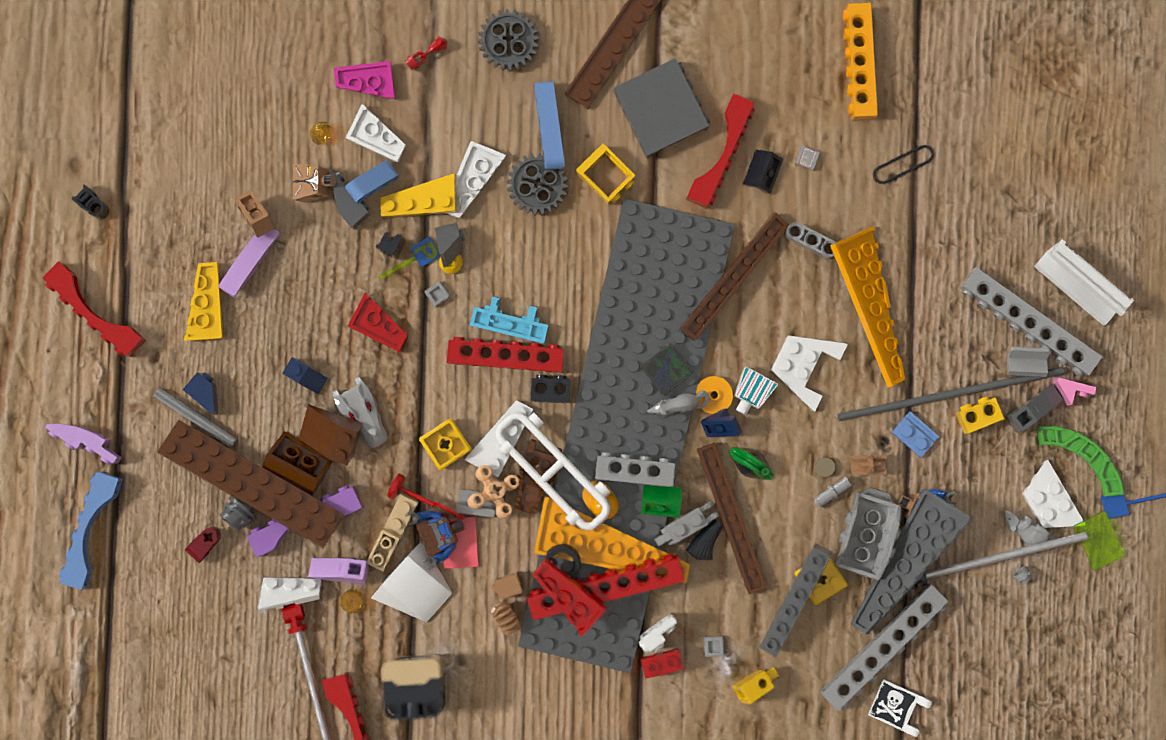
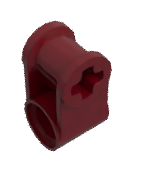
M216 527L204 529L184 551L197 563H200L219 542L221 532ZM209 533H213V539L211 540L208 539Z

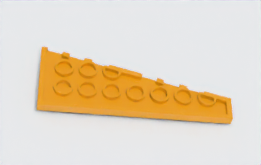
M871 226L830 246L887 387H892L904 381L905 374L902 360L897 353L898 340L894 338L892 329L894 320L890 319L888 308H891L886 281H884L881 274V267L883 266L882 261L878 259L877 249L879 246L878 243H875L873 235L875 228Z
M549 497L544 498L534 549L535 554L546 556L547 551L551 547L558 544H567L578 551L581 563L610 569L617 568V570L624 569V566L636 563V565L643 564V561L651 558L655 560L662 559V556L667 554L604 523L589 531L581 529L577 524L572 526L565 519L568 515L559 505ZM574 510L585 522L590 523L594 520ZM564 552L553 556L573 561L572 557ZM680 560L685 580L681 583H687L690 564ZM665 567L657 569V573L660 575L667 572ZM646 572L639 573L640 575L648 576Z

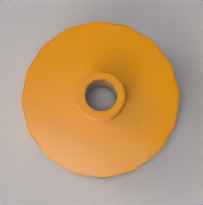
M711 376L703 379L698 384L696 394L700 391H706L709 395V402L705 407L701 408L702 411L714 414L722 409H727L731 405L733 391L725 379ZM711 392L717 393L716 399L711 398ZM704 397L700 399L698 406L704 403Z

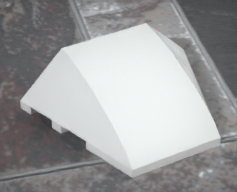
M421 541L371 598L428 622L452 595V591L437 565L433 569L427 570L431 567V563L429 561L423 563L429 556L423 541Z

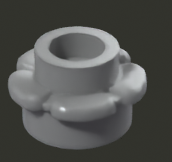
M1025 566L1019 568L1013 574V577L1016 579L1015 582L1025 584L1031 579L1030 574L1032 571Z

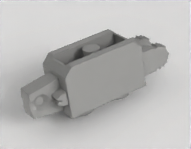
M708 502L700 508H695L665 525L661 529L662 535L654 539L657 546L665 542L669 545L676 544L708 525V522L719 516L718 512L710 514L707 518L703 516L702 512L713 506L712 502Z

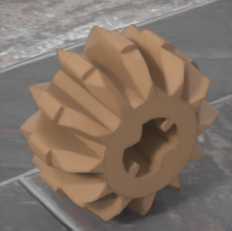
M508 602L498 603L491 609V613L503 634H512L520 628V622Z

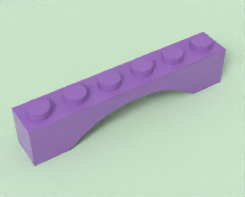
M349 485L338 489V494L332 496L329 493L320 498L321 502L341 512L344 516L364 508L356 488L349 487ZM272 520L268 522V527L262 529L259 526L251 530V535L246 537L257 558L277 549L281 540L290 529Z

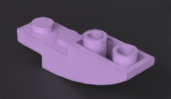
M47 424L45 426L49 430V435L56 439H63L66 441L64 444L72 450H75V448L82 449L85 446V449L90 453H97L102 456L100 459L109 465L111 463L118 464L122 459L121 456L107 448L111 440L94 431L73 425Z

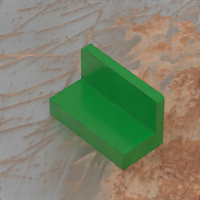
M644 484L641 514L679 518L682 488Z

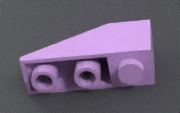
M312 558L308 577L366 585L369 565L367 561L348 558Z

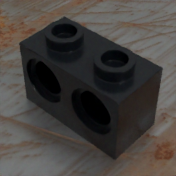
M536 375V378H532L531 402L569 403L570 379L562 375H555V379H547V375ZM539 383H544L547 386V390L543 394L536 392V386ZM563 384L566 387L565 393L557 394L555 392L556 385Z

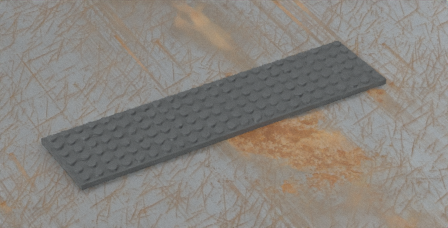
M623 199L563 454L590 482H604L619 501L617 514L609 520H604L602 523L660 549V546H657L654 539L662 535L661 529L665 526L667 517L641 514L644 484L595 479L597 456H601L602 452L613 453V457L621 458V454L633 455L632 459L640 460V456L652 457L651 461L659 462V458L671 459V463H675L674 487L692 410L685 413L675 412L671 415L650 414L647 411L662 400L672 399L685 393L696 394L712 322L696 341L691 340L679 328L724 274L735 224ZM667 347H672L677 356L684 362L683 365L691 371L682 380L678 379L675 382L669 378V364L672 367L674 365L670 362L672 358H665L666 355H670L669 352L668 354L665 352ZM656 359L661 361L663 368L659 367L658 365L655 367ZM661 359L667 360L666 364L669 367V371H667L670 381L667 385L668 390H665L666 386L663 387V385L662 390L659 388L660 380L656 384L660 373L656 379L654 378L659 370L665 368ZM650 364L655 367L654 370L649 371L651 369ZM672 368L680 378V369L677 371V369ZM666 371L662 373L661 383L663 382V378L664 381L665 378H667L665 373ZM613 462L610 465L611 471L613 473L620 472L621 464ZM632 464L629 470L631 474L637 475L640 473L641 468L638 464ZM653 465L649 468V474L652 477L659 475L660 469L657 466ZM563 466L559 470L555 491L572 509L595 519L596 517L584 503L582 494L584 486ZM539 554L537 567L544 561L545 555ZM555 557L551 559V562L565 574L573 569L574 561ZM581 563L579 573L575 578L582 580L593 573H598V575L605 574V571L610 568ZM638 574V577L642 580L648 578V576ZM534 577L531 590L535 588H542L543 590L544 588ZM627 577L619 579L621 584H627L630 581ZM608 582L600 584L602 589H608L611 586ZM583 587L589 593L592 592L589 587ZM650 590L603 602L602 604L607 607L606 611L582 637L577 632L578 629L575 625L569 622L565 613L533 620L528 604L518 647L631 673ZM547 596L544 598V601L547 604H551L554 602V599Z

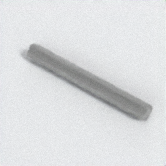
M158 388L153 395L155 398L227 446L233 447L237 441L235 437L163 389Z

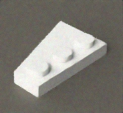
M363 104L361 105L346 139L398 163L406 145Z
M263 578L258 613H264L265 610L275 607L276 609H281L283 605L291 603L297 605L320 599L321 579Z

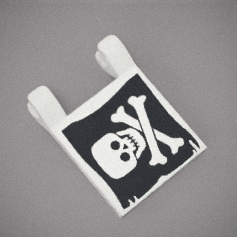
M883 679L868 715L917 737L919 730L907 723L916 703L930 708L932 702Z

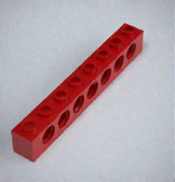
M673 553L662 556V559L658 560L654 558L643 561V564L636 565V563L624 566V569L620 570L612 568L605 571V574L598 575V573H593L582 580H579V578L573 579L581 587H589L592 590L590 594L601 603L685 581L679 556ZM665 567L667 572L660 575L657 573V569ZM646 572L648 578L642 580L638 577V574ZM627 577L630 581L627 584H621L619 579ZM608 582L611 586L608 589H602L600 584ZM542 588L531 590L527 596L533 620L564 613L554 602L547 604L544 601L545 597L552 596L547 594Z

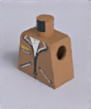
M293 164L292 200L305 203L327 197L329 195V186L336 185L335 175H329V169L323 167Z

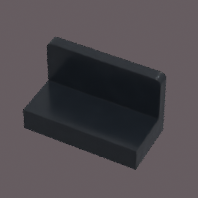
M756 149L743 185L755 187L763 193L771 194L783 158L773 152Z

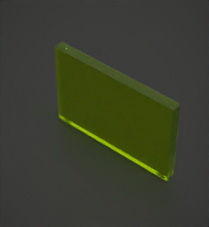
M1105 511L1073 525L1077 534L1083 532L1087 534L1088 539L1080 542L1094 571L1125 556Z

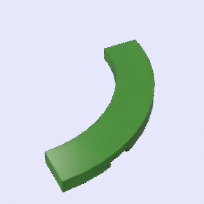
M1037 426L1039 446L1061 447L1081 457L1095 472L1102 487L1104 497L1125 495L1118 471H1116L1109 456L1095 442L1076 431L1062 427Z

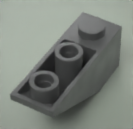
M330 169L329 174L335 175L337 180L336 185L332 187L338 213L354 230L370 216V213L367 211L370 208L364 201L356 203L345 189L343 183L345 179L338 171L334 173Z
M1051 384L1005 418L1016 433L1023 432L1059 404L1063 398L1053 384Z

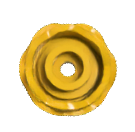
M460 254L457 255L448 267H443L441 257L439 259L440 268L447 274L459 272L463 265V259Z

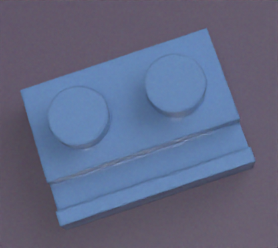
M911 411L907 413L891 432L920 458L939 438L933 430Z

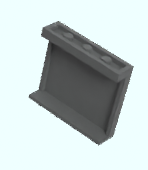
M676 58L614 87L613 92L646 159L652 157L654 153L702 130H708L710 120L708 115L702 113L700 109L702 106L698 96H694L692 92L693 85L689 79L686 80L683 74L685 72L681 62H677Z

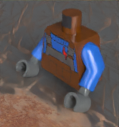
M427 510L409 513L405 516L413 518L412 522L407 523L408 525L416 524L429 556L423 563L426 561L431 563V567L427 570L433 569L436 564L450 557L456 548L455 543L458 541L455 533L465 530L461 519L451 523L449 516H444L441 512Z

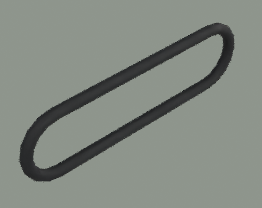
M921 145L878 166L873 171L874 180L879 184H886L929 163L934 157L933 149L928 145ZM921 148H928L931 152V157L928 160L886 181H879L876 178L877 170Z

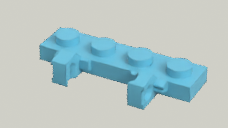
M492 296L490 306L486 305L485 309L474 307L470 326L545 343L549 325L539 323L540 318L535 317L537 307L529 306L527 317L522 316V318L502 314V311L498 310L501 299Z

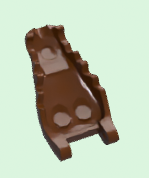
M531 439L523 458L542 476L558 459L553 454L535 449L537 440ZM520 466L519 493L516 499V507L522 512L534 513L546 492ZM557 473L547 481L549 485L555 479Z

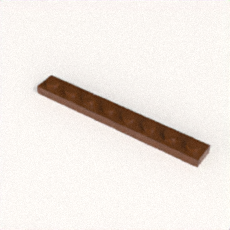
M774 212L679 328L691 340L696 341L789 226L780 215Z
M714 442L697 448V453L747 592L750 595L767 589L716 444Z

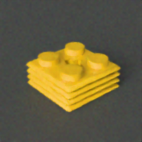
M451 418L419 438V441L438 470H443L472 450ZM443 439L450 441L449 449L441 448Z
M831 557L821 573V576L825 575L824 583H816L809 596L814 605L820 604L848 585ZM801 568L794 572L796 577L798 576Z

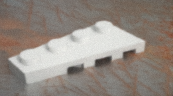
M516 400L464 460L477 467L487 465L492 469V474L499 477L510 454L506 457L499 449L501 445L497 441L495 434L497 427L512 413L519 412L529 417L534 409ZM515 420L503 431L504 438L513 447H515L525 425L520 420Z

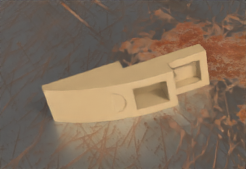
M403 493L400 494L367 560L369 565L382 572L385 570L408 526L407 523L412 518L411 516H405L414 512L419 501Z

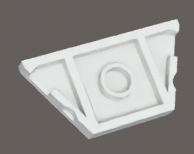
M1048 460L1043 461L1041 468L1033 476L1030 485L1022 493L1038 523L1043 528L1084 526L1085 522Z

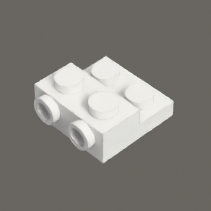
M671 613L639 635L641 639L639 644L645 653L652 650L656 652L664 646L663 642L666 641L662 633L668 634L676 628L674 624L677 622Z

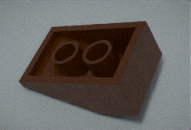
M308 405L299 440L326 458L348 466L354 457L363 423Z

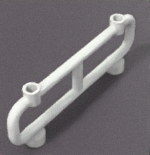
M519 412L507 416L499 424L495 433L496 439L501 445L500 451L506 457L510 454L568 515L565 519L572 526L577 524L581 529L587 531L597 528L610 514V504L606 497L611 492L601 482L595 487L539 430L544 422L534 412L529 417ZM520 420L558 459L542 476L504 438L503 431L513 421ZM563 466L602 505V512L590 523L585 522L547 483Z

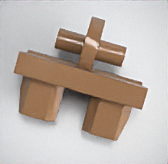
M886 455L851 456V475L887 474Z

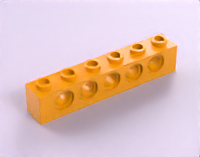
M871 3L848 4L846 9L843 10V22H846L844 40H847L848 46L845 47V59H848L849 66H846V77L850 81V85H847V96H850L851 104H848V114L851 115L852 120H874L878 114ZM859 21L862 27L856 28L853 22ZM854 40H860L863 46L857 47L854 44ZM856 58L862 59L863 62H864V65H862V66L857 65L856 62H855V59H856ZM856 77H862L865 80V84L857 83ZM857 96H864L866 103H860L857 100Z

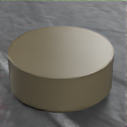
M821 458L816 462L815 470L818 475L828 477L834 473L835 464L829 458Z

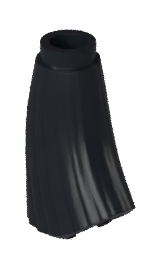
M714 519L699 532L685 550L696 560H713V547L723 526Z

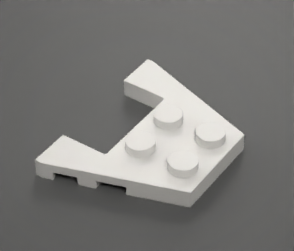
M788 335L771 371L815 412L822 395L805 388V385L819 356L823 352L840 360L848 344Z

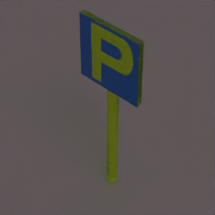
M430 236L410 247L414 257L381 274L379 279L386 277L416 259L419 265L423 267L439 258L440 253Z

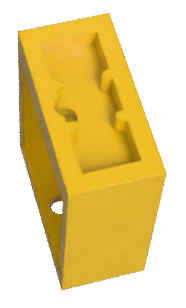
M604 144L598 147L576 169V174L608 205L611 202H617L622 196L620 193L624 189L629 190L635 183V174ZM604 156L627 177L609 196L586 175Z

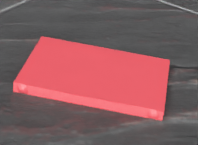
M465 517L462 520L465 530L455 533L458 541L455 543L456 548L450 557L444 561V569L478 567L476 517ZM449 518L451 523L459 520V518Z

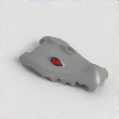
M361 376L355 378L357 384L355 387L341 395L336 389L332 394L341 415L363 423L360 435H362L369 447L376 448L386 442L388 435L382 425L374 394L364 383Z

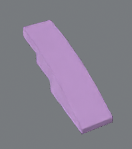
M273 229L258 238L254 234L218 287L232 297H235L255 273L257 266L268 254L269 248L280 236V232Z

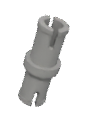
M844 477L834 485L827 486L824 492L813 499L821 508L835 498L836 500L839 498L838 495L852 487V485Z

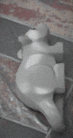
M700 391L696 395L691 393L680 394L675 398L660 401L648 409L647 413L671 415L675 412L685 413L701 409L708 404L709 395L706 391ZM704 397V403L700 406H697L700 399Z
M1005 511L1008 529L1018 533L1028 546L1055 540L1039 524L1034 523L1032 525V519L1028 516L1023 515V520H1021L1013 512Z

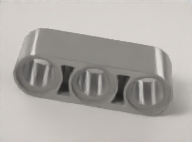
M797 222L790 224L786 229L785 236L792 243L824 259L834 257L833 253L827 254L824 251V246L836 243L835 241ZM797 228L799 230V236H792L790 234V229ZM807 237H814L816 245H809Z

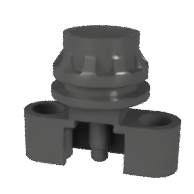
M230 496L228 498L231 501L230 504L228 502L224 504L223 511L219 516L239 532L242 527L250 525V518L252 520L256 519L252 514L255 509Z

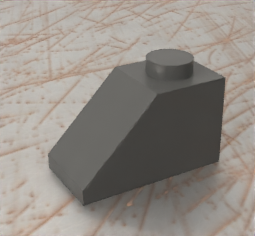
M457 223L435 228L443 267H448L463 250L462 241H465L463 229L459 230Z

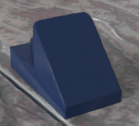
M726 408L701 420V425L707 437L740 436L742 433L736 416H730Z

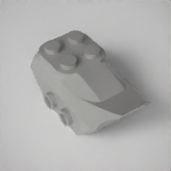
M870 487L862 493L856 492L851 513L848 512L845 518L846 530L842 531L839 538L841 546L835 563L836 567L864 577L880 580L889 558L892 559L894 556L895 547H893L895 540H898L901 531L898 528L901 506L893 502L890 494Z

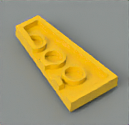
M453 173L381 197V217L389 218L457 212L456 175Z
M218 262L198 263L184 341L224 339L221 289L218 287L220 284Z

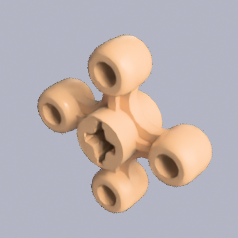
M487 465L477 468L475 475L478 480L484 483L485 487L482 493H474L468 498L469 507L479 509L483 506L484 502H493L496 506V515L501 519L508 518L512 513V507L504 501L503 495L505 491H513L519 487V478L516 475H509L503 482H496L492 479V469ZM493 490H497L496 493L490 494V492H492Z

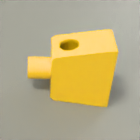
M771 668L766 672L764 670H757L733 684L732 688L741 703L751 704L774 688L772 682L779 678V674L775 668Z

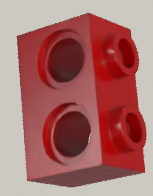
M678 648L640 657L646 679L683 670Z

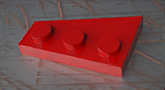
M364 293L348 327L400 353L408 335Z

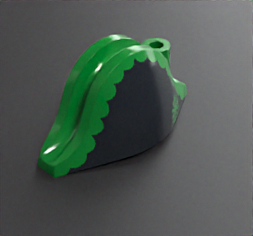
M732 447L729 454L739 472L745 477L771 480L774 476L765 457L759 451Z

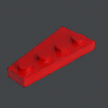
M547 558L533 572V576L547 594L553 597L554 603L564 611L567 619L571 624L575 625L581 637L606 611L607 607Z

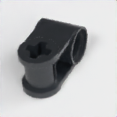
M84 184L82 186L83 189L71 199L93 217L101 220L105 219L109 215V207L94 191ZM101 205L100 212L95 214V208Z

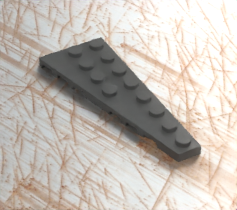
M924 489L900 532L898 540L893 545L895 547L893 558H889L880 580H874L851 625L865 634H870L972 522L974 517L929 490Z

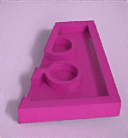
M390 61L334 68L336 88L395 100Z

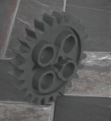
M506 9L505 14L498 10L499 16L497 17L492 13V20L485 19L487 26L481 25L484 32H478L479 36L482 37V39H478V44H482L479 50L485 51L482 54L483 58L489 57L487 60L488 64L494 61L495 69L498 65H501L502 71L505 69V66L508 67L510 72L512 66H515L517 70H519V64L526 67L525 60L532 62L530 55L536 56V52L533 49L539 48V45L534 43L539 41V37L534 36L538 33V29H533L535 23H529V16L523 19V12L516 15L515 9L512 14H509L508 9ZM507 24L510 25V37H511V41H510V44H511V56H510V57H509L508 54H507V52H508V51H507V50H508V49H507V42H506V40H507L506 25H507ZM515 27L523 29L520 34L513 33ZM496 28L504 30L501 35L494 34ZM520 45L524 49L522 52L516 53L513 50L514 47ZM499 46L505 49L501 54L495 52V49Z
M531 153V159L529 160L524 156L523 163L517 160L519 166L512 165V169L515 172H509L508 175L512 179L507 180V184L512 185L507 188V191L513 192L509 197L510 199L516 198L513 204L517 205L520 203L519 210L525 207L526 214L533 210L535 216L539 210L544 215L545 209L550 213L552 206L557 209L558 205L556 202L563 203L561 196H567L563 189H568V185L563 183L568 181V177H562L566 171H560L559 169L545 170L544 159L541 153H539L538 158H535L534 154ZM534 168L537 170V174L532 177L528 176L527 170ZM551 174L555 177V180L552 183H547L544 180L545 176ZM526 178L534 183H537L539 180L542 186L551 187L554 190L550 191L542 186L535 188L533 183L522 181L521 179ZM523 186H529L531 191L528 194H522L520 189ZM541 192H546L549 197L547 200L541 201L538 195Z

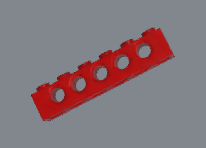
M453 337V340H448L446 363L562 373L564 349H560V345L551 344L549 348L541 347L539 343H530L529 346H522V342L511 341L510 345L503 344L501 340H491V343H484V339L479 338L465 341L464 337ZM466 346H470L473 349L472 354L468 357L462 354V350ZM484 348L492 350V355L489 358L482 357L481 352ZM505 349L511 352V357L507 360L500 357L501 352ZM523 351L529 352V360L521 361L519 358L520 353ZM541 353L549 355V360L546 363L538 360Z

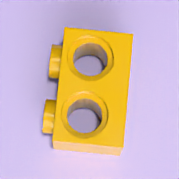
M989 396L978 399V404L972 406L971 403L960 407L961 411L956 412L964 434L971 433L1004 419L996 398L989 399ZM986 405L992 408V413L989 416L984 412ZM969 412H971L974 415V421L972 423L968 422L966 419V415Z

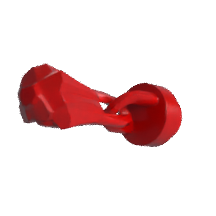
M438 36L427 52L419 51L408 56L405 62L410 70L418 69L426 61L427 54L447 49V40ZM421 55L420 58L423 59L417 62L414 58Z

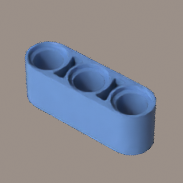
M386 160L349 182L345 189L356 203H360L393 183L400 175L390 162Z

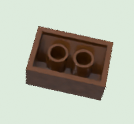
M284 431L266 454L262 468L313 496L321 485L333 460L326 458L297 437Z

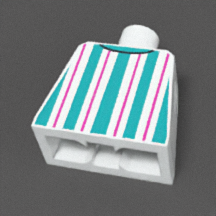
M744 367L734 397L741 400L736 411L746 415L751 406L759 409L778 384L754 370Z

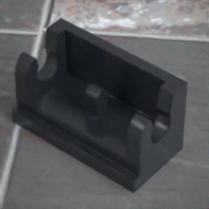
M385 232L376 248L379 252L398 260L406 240L400 234H396L394 240L392 236L387 239L389 232Z

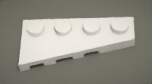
M470 141L456 175L457 212L446 214L460 219L506 158V155Z

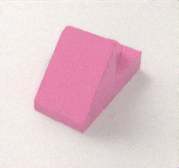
M1055 378L1053 380V384L1067 406L1073 404L1075 392L1076 396L1088 398V395H1095L1096 387L1062 378Z

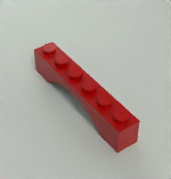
M733 93L724 113L727 123V141L724 152L712 169L694 180L687 195V201L707 209L708 205H713L717 196L714 194L716 187L720 188L724 181V177H721L723 171H728L732 160L729 159L731 153L736 154L740 145L737 140L739 136H744L748 127L744 124L747 118L751 120L755 109L752 108L753 101Z
M58 261L43 276V279L47 282L45 286L52 292L57 291L60 294L59 299L66 305H72L74 307L73 312L80 318H86L88 320L86 324L94 331L98 330L101 332L102 335L100 337L108 344L111 342L116 346L114 350L122 357L124 355L131 357L146 341L134 328L111 324L96 315L87 305L81 294L78 276L64 263Z
M346 672L324 679L322 683L327 700L343 713L349 722L354 740H369L367 732L364 733L362 727L364 725L363 715L358 713V697L353 695L352 688L354 683L352 677H348Z

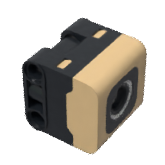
M440 655L393 657L383 665V707L386 718L390 720H415L437 717L446 705L444 660Z

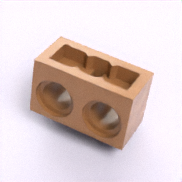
M252 190L235 199L240 213L257 238L274 229L268 213Z
M518 572L495 579V584L492 586L495 597L499 596L500 600L522 593L524 590Z

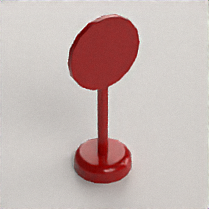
M401 473L397 474L389 488L387 497L390 499H395L401 491L432 507L436 506L452 516L462 520L465 519L463 515L404 488L405 476Z

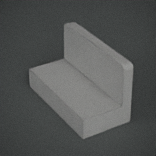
M1011 347L1007 356L1008 375L1046 377L1048 374L1047 358L1050 354V349Z
M459 491L458 505L456 506L457 513L495 517L496 506L493 502L486 501L479 509L469 507L468 498L474 493L482 492Z

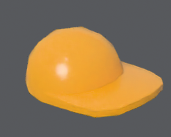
M592 481L590 483L595 487L601 481ZM601 482L611 492L606 497L610 504V514L605 520H609L617 514L619 501L609 486ZM584 488L582 493L584 503L592 514L597 517L603 510L602 505Z

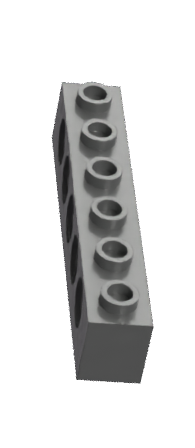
M815 542L759 648L777 657L831 557L832 551Z

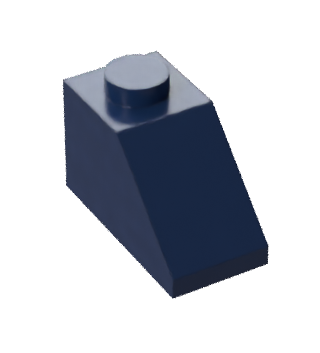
M294 357L290 359L282 372L285 376L316 394H319L328 380L327 377Z
M197 372L182 390L208 412L216 415L218 413L216 385L212 382L214 379L206 372L203 374Z

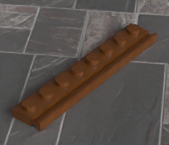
M627 0L566 90L565 95L588 110L661 0Z

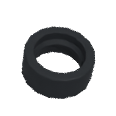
M558 544L551 547L547 551L545 558L551 561L552 557L557 553L564 552L569 554L574 561V566L567 575L574 579L581 567V558L578 551L567 544Z

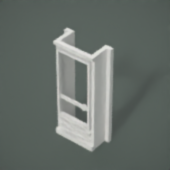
M1063 239L1048 249L1034 265L1038 271L1103 326L1110 321L1115 313L1120 316L1124 315L1127 308L1134 301L1132 298L1128 299L1127 295L1081 256L1076 255L1074 250L1069 249L1070 247L1065 245L1066 242Z

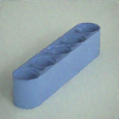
M554 82L534 83L545 170L565 168Z

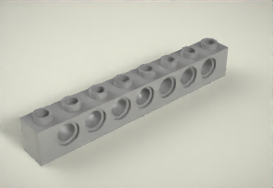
M977 267L970 271L959 288L963 290L962 293L966 297L976 299L980 307L985 310L990 309L994 312L993 315L997 319L1008 322L1010 324L1009 327L1014 331H1021L1031 343L1036 342L1041 346L1040 348L1050 349V354L1056 356V360L1064 366L1067 364L1073 368L1072 372L1080 377L1089 376L1101 360L1102 356ZM980 285L986 288L985 295L979 293L978 287ZM995 296L1001 299V306H997L994 303ZM1011 307L1017 310L1016 317L1010 315ZM1026 319L1032 320L1033 326L1031 329L1026 326ZM1042 330H1046L1048 332L1049 336L1047 340L1042 338ZM1058 341L1063 342V351L1057 348ZM1074 352H1077L1080 356L1078 362L1073 359Z
M926 585L819 691L820 694L837 711L840 709L844 710L850 704L849 700L854 695L858 696L864 690L863 686L867 682L871 683L878 676L877 672L881 668L885 669L892 662L890 659L895 654L899 655L904 651V645L909 640L912 642L918 637V631L922 627L926 628L932 623L933 620L931 618L936 613L939 615L946 609L948 601L933 585ZM928 602L930 604V610L924 613L922 611V605ZM911 616L916 617V624L914 626H909L908 619ZM897 630H902V638L896 640L894 633ZM888 643V652L881 653V645ZM870 657H874L876 661L872 667L867 666V659ZM855 671H861L862 677L859 680L853 679ZM846 684L848 691L845 694H840L839 687Z

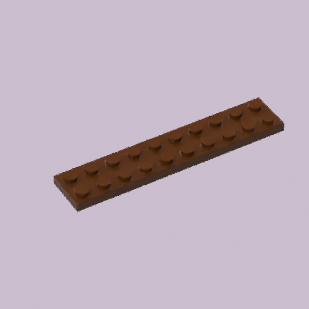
M180 420L177 421L157 451L158 454L323 549L344 517V514Z

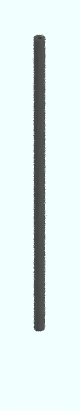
M1063 367L1050 369L1046 377L1016 376L838 413V419L842 421L1063 375L1064 369Z

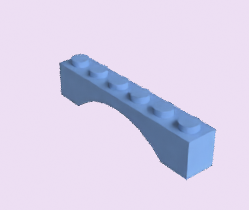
M96 472V475L92 476L90 481L92 487L90 493H87L85 496L84 504L86 505L84 511H81L79 514V525L77 530L73 532L71 538L73 543L71 548L67 550L65 556L67 561L65 567L63 566L60 571L59 578L61 579L59 583L79 590L87 589L93 572L88 554L90 530L100 511L109 502L118 497L123 478L104 472Z

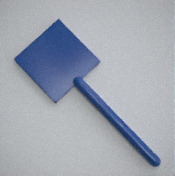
M1166 493L1126 501L1124 495L1102 496L1100 498L1106 519L1129 515L1127 505L1164 498Z

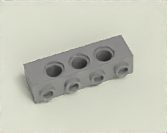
M602 452L601 456H597L595 479L673 487L675 463H671V459L659 458V462L651 461L652 457L640 456V460L632 459L633 455L621 454V458L613 457V453ZM613 462H619L621 464L620 472L613 473L610 465ZM632 464L640 466L639 474L633 475L630 473L629 469ZM653 465L660 469V473L656 477H652L649 474V468Z

